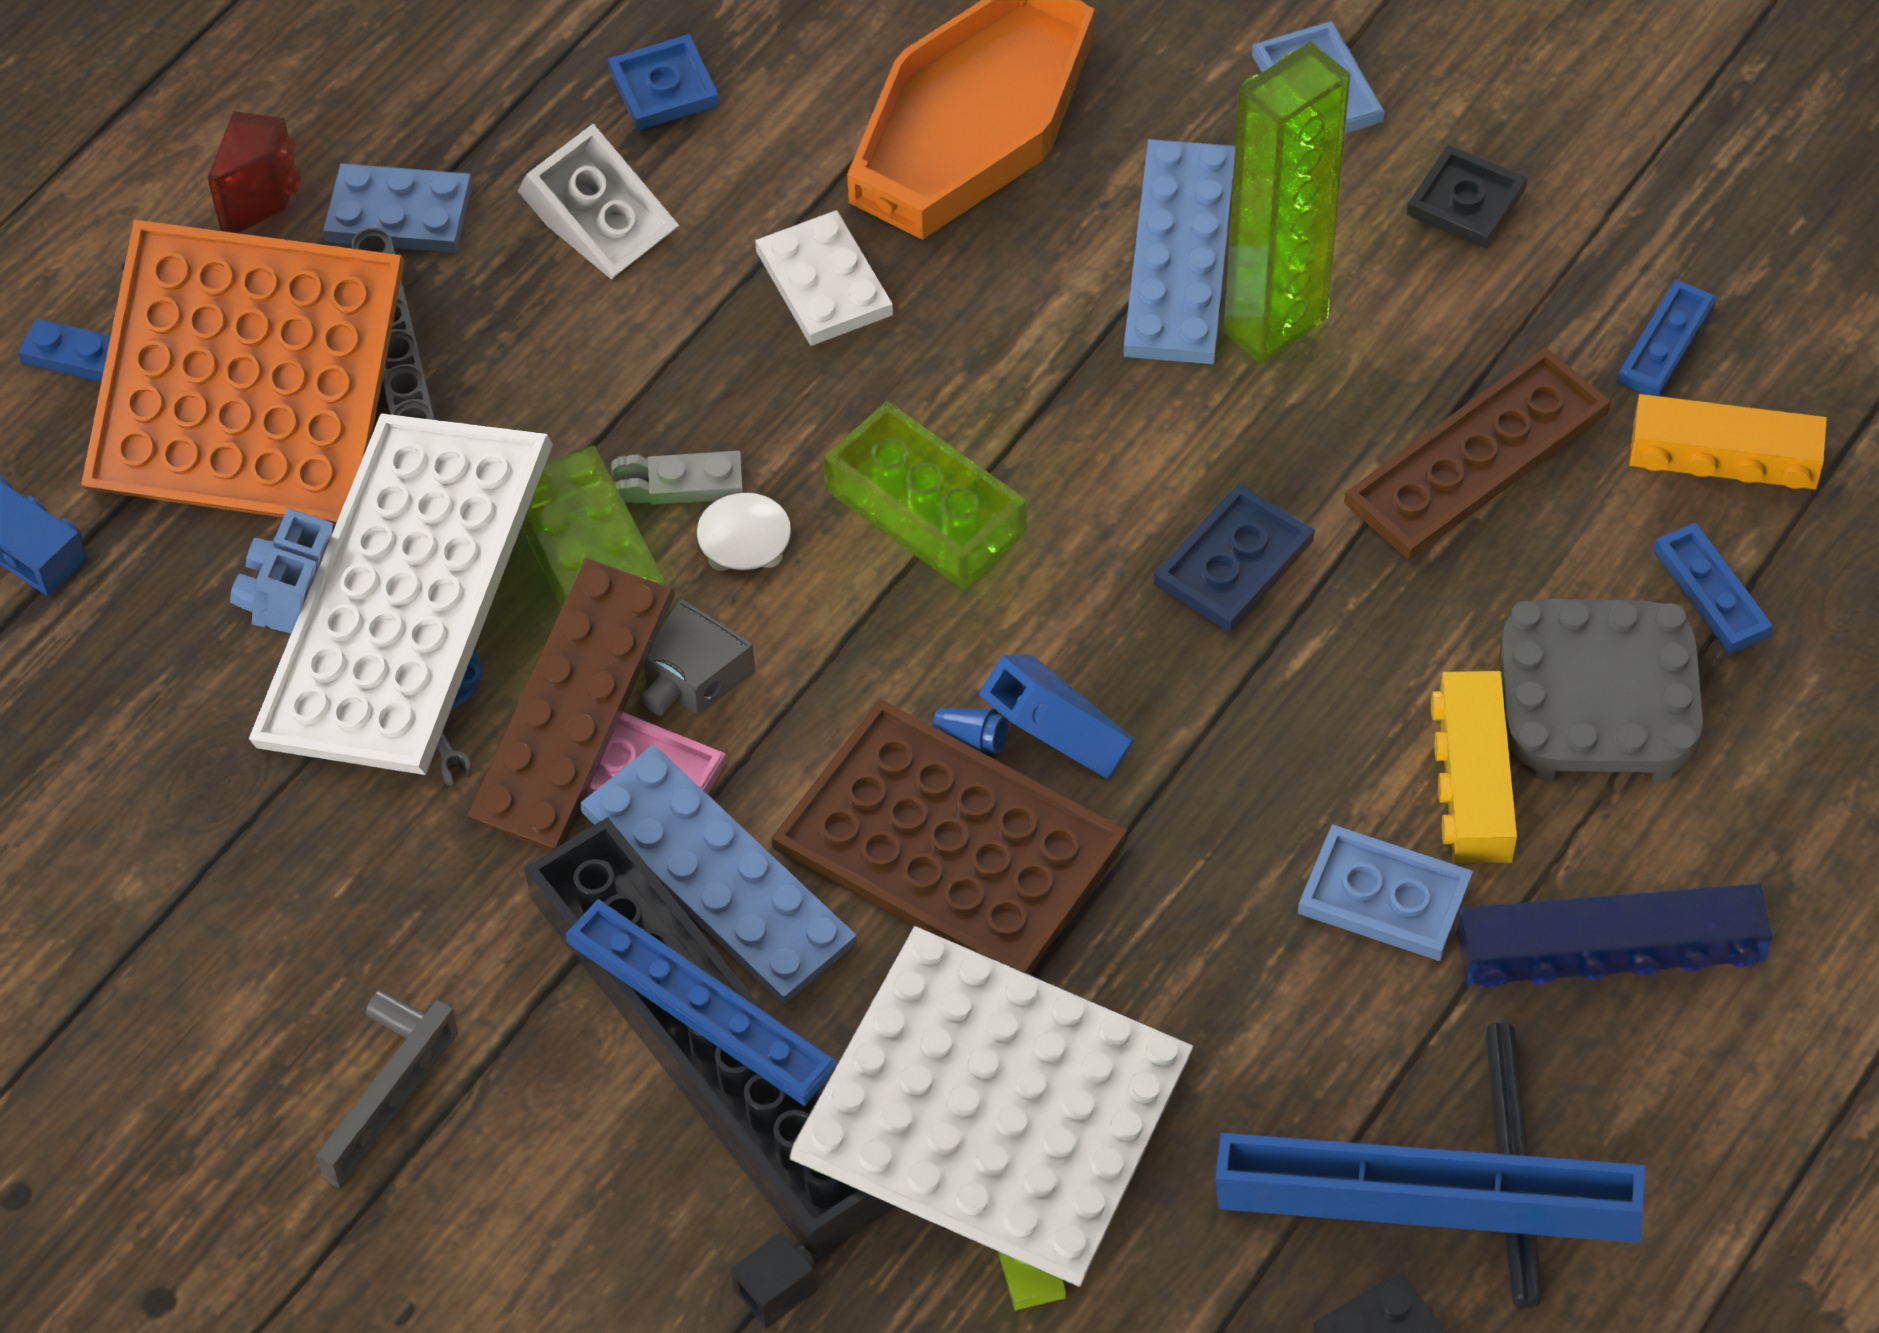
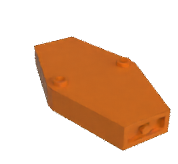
M981 0L904 49L894 61L848 171L849 203L923 240L1042 162L1053 148L1094 41L1095 9L1080 0Z

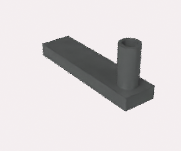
M383 990L378 991L371 998L366 1009V1016L406 1039L316 1155L323 1180L339 1189L344 1185L459 1034L453 1008L435 1000L424 1014Z

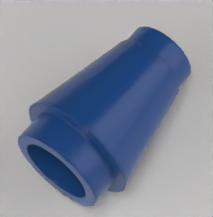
M940 707L933 719V727L985 755L989 753L998 754L1005 745L1008 734V720L1006 717L998 715L996 709Z

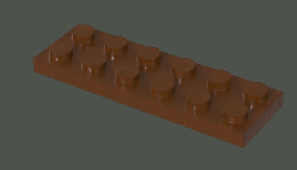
M1544 347L1345 492L1344 504L1404 557L1411 560L1607 415L1610 410L1611 401L1547 347Z
M588 558L584 559L467 817L471 822L549 851L564 844L580 809L581 802L584 800L675 597L671 587Z

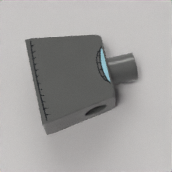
M681 599L660 628L644 664L645 679L650 686L641 695L642 703L648 710L658 716H662L675 701L693 713H702L755 671L753 643Z

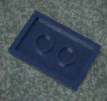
M1238 484L1154 573V585L1228 632H1231L1314 541L1315 530L1243 485Z

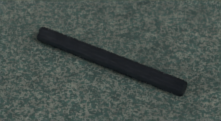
M1492 1023L1487 1028L1486 1043L1497 1153L1528 1156L1515 1028L1510 1023ZM1506 1232L1512 1302L1520 1308L1536 1307L1540 1305L1543 1296L1537 1237L1535 1234Z

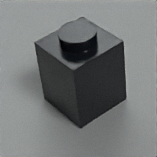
M780 1232L731 1268L733 1289L761 1324L767 1328L816 1292L814 1270L817 1268L816 1263L802 1244L797 1243L793 1246L784 1234Z

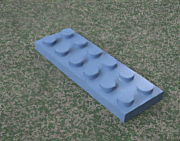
M1148 139L1123 357L1214 364L1236 146Z
M654 744L581 802V812L594 825L609 817L680 907L783 1006L856 945L857 935Z

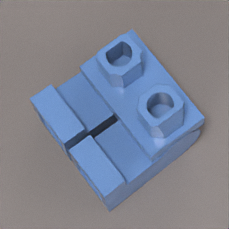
M288 508L273 542L259 538L253 539L246 557V567L259 571L258 577L255 579L239 573L231 589L230 603L252 612V625L261 627L267 625L271 629L292 633L330 541L333 523Z

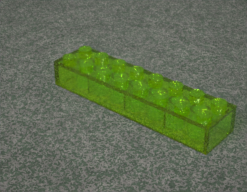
M1312 41L1295 52L1286 53L1280 58L1278 63L1261 74L1249 77L1239 87L1224 332L1259 364H1262L1328 319L1350 73Z

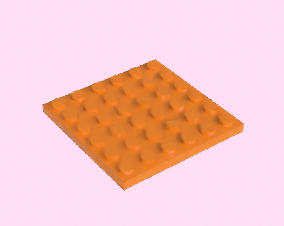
M134 220L81 486L91 491L284 518L287 509L290 508L336 525L372 437L405 260L403 257L396 254Z

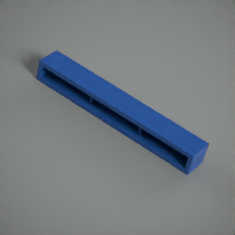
M1221 1133L1215 1181L1218 1206L1222 1210L1641 1243L1646 1165Z

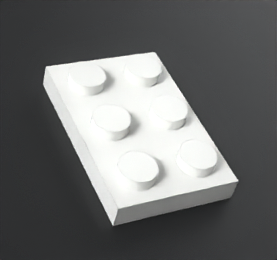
M837 210L755 240L757 254L810 346L893 315L892 302Z

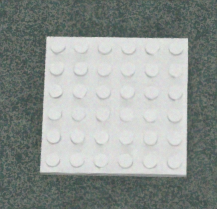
M914 926L792 1147L790 1159L1080 1287L1188 1062L1193 1046Z

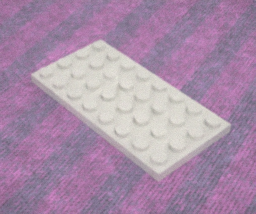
M389 414L380 415L249 737V740L256 748L426 775L553 446L547 434Z

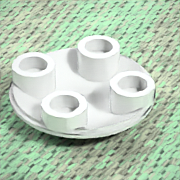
M736 493L715 501L704 511L697 527L699 546L708 557L710 566L719 571L775 567L783 558V551L788 545L791 534L789 518L784 509L772 499L755 493Z

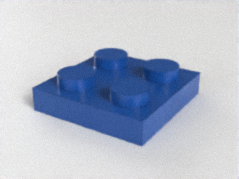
M689 34L608 58L610 74L637 131L719 106L718 92Z

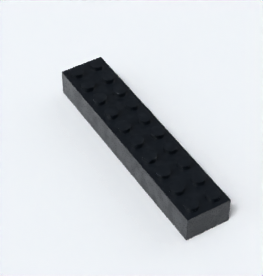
M609 817L524 867L530 899L798 1241L808 1250L814 1261L897 1207L790 1159L792 1147L824 1091L825 1085L817 1091L805 1106L567 943L565 934L599 899L764 1011Z

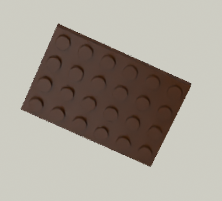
M879 699L771 837L772 848L905 922L1030 975L1127 842L1128 830L888 702Z

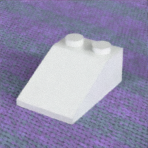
M591 124L527 173L518 189L519 194L551 230L611 280L679 227V224L594 124Z

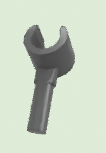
M442 732L437 744L442 758V776L446 784L453 785V778L449 770L455 766L465 769L468 778H470L472 774L469 757L465 753L454 751Z

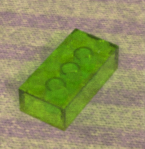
M888 401L824 456L827 492L964 591L1027 534V500Z
M595 445L547 462L521 527L561 607H563L585 558L666 586L658 566ZM668 610L666 617L670 615V610Z

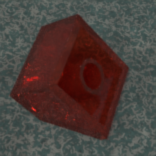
M233 111L207 177L220 231L239 233L284 211L291 193H297L301 181V171L294 163V139L288 136L285 118Z

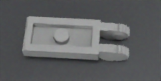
M740 451L651 456L648 459L640 455H629L628 457H618L611 464V473H613L616 479H621L613 484L612 497L621 503L650 502L651 505L717 501L728 495L743 493Z

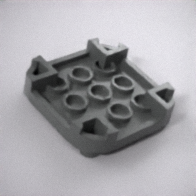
M1581 599L1521 601L1513 606L1511 616L1505 622L1499 654L1502 669L1509 755L1513 753L1519 762L1536 771L1535 778L1554 781L1556 771L1651 772L1652 783L1671 780L1672 773L1688 765L1691 759L1696 757L1703 724L1697 647L1692 627L1687 622L1686 613L1682 607L1673 603L1662 604L1645 600Z

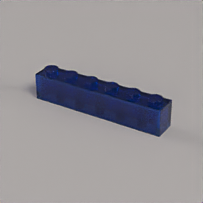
M1761 884L1461 908L1457 930L1466 985L1481 984L1486 987H1497L1507 982L1532 980L1536 983H1547L1557 978L1575 976L1597 979L1607 974L1624 972L1647 975L1657 970L1674 968L1696 971L1707 966L1723 964L1746 967L1766 960L1773 936Z

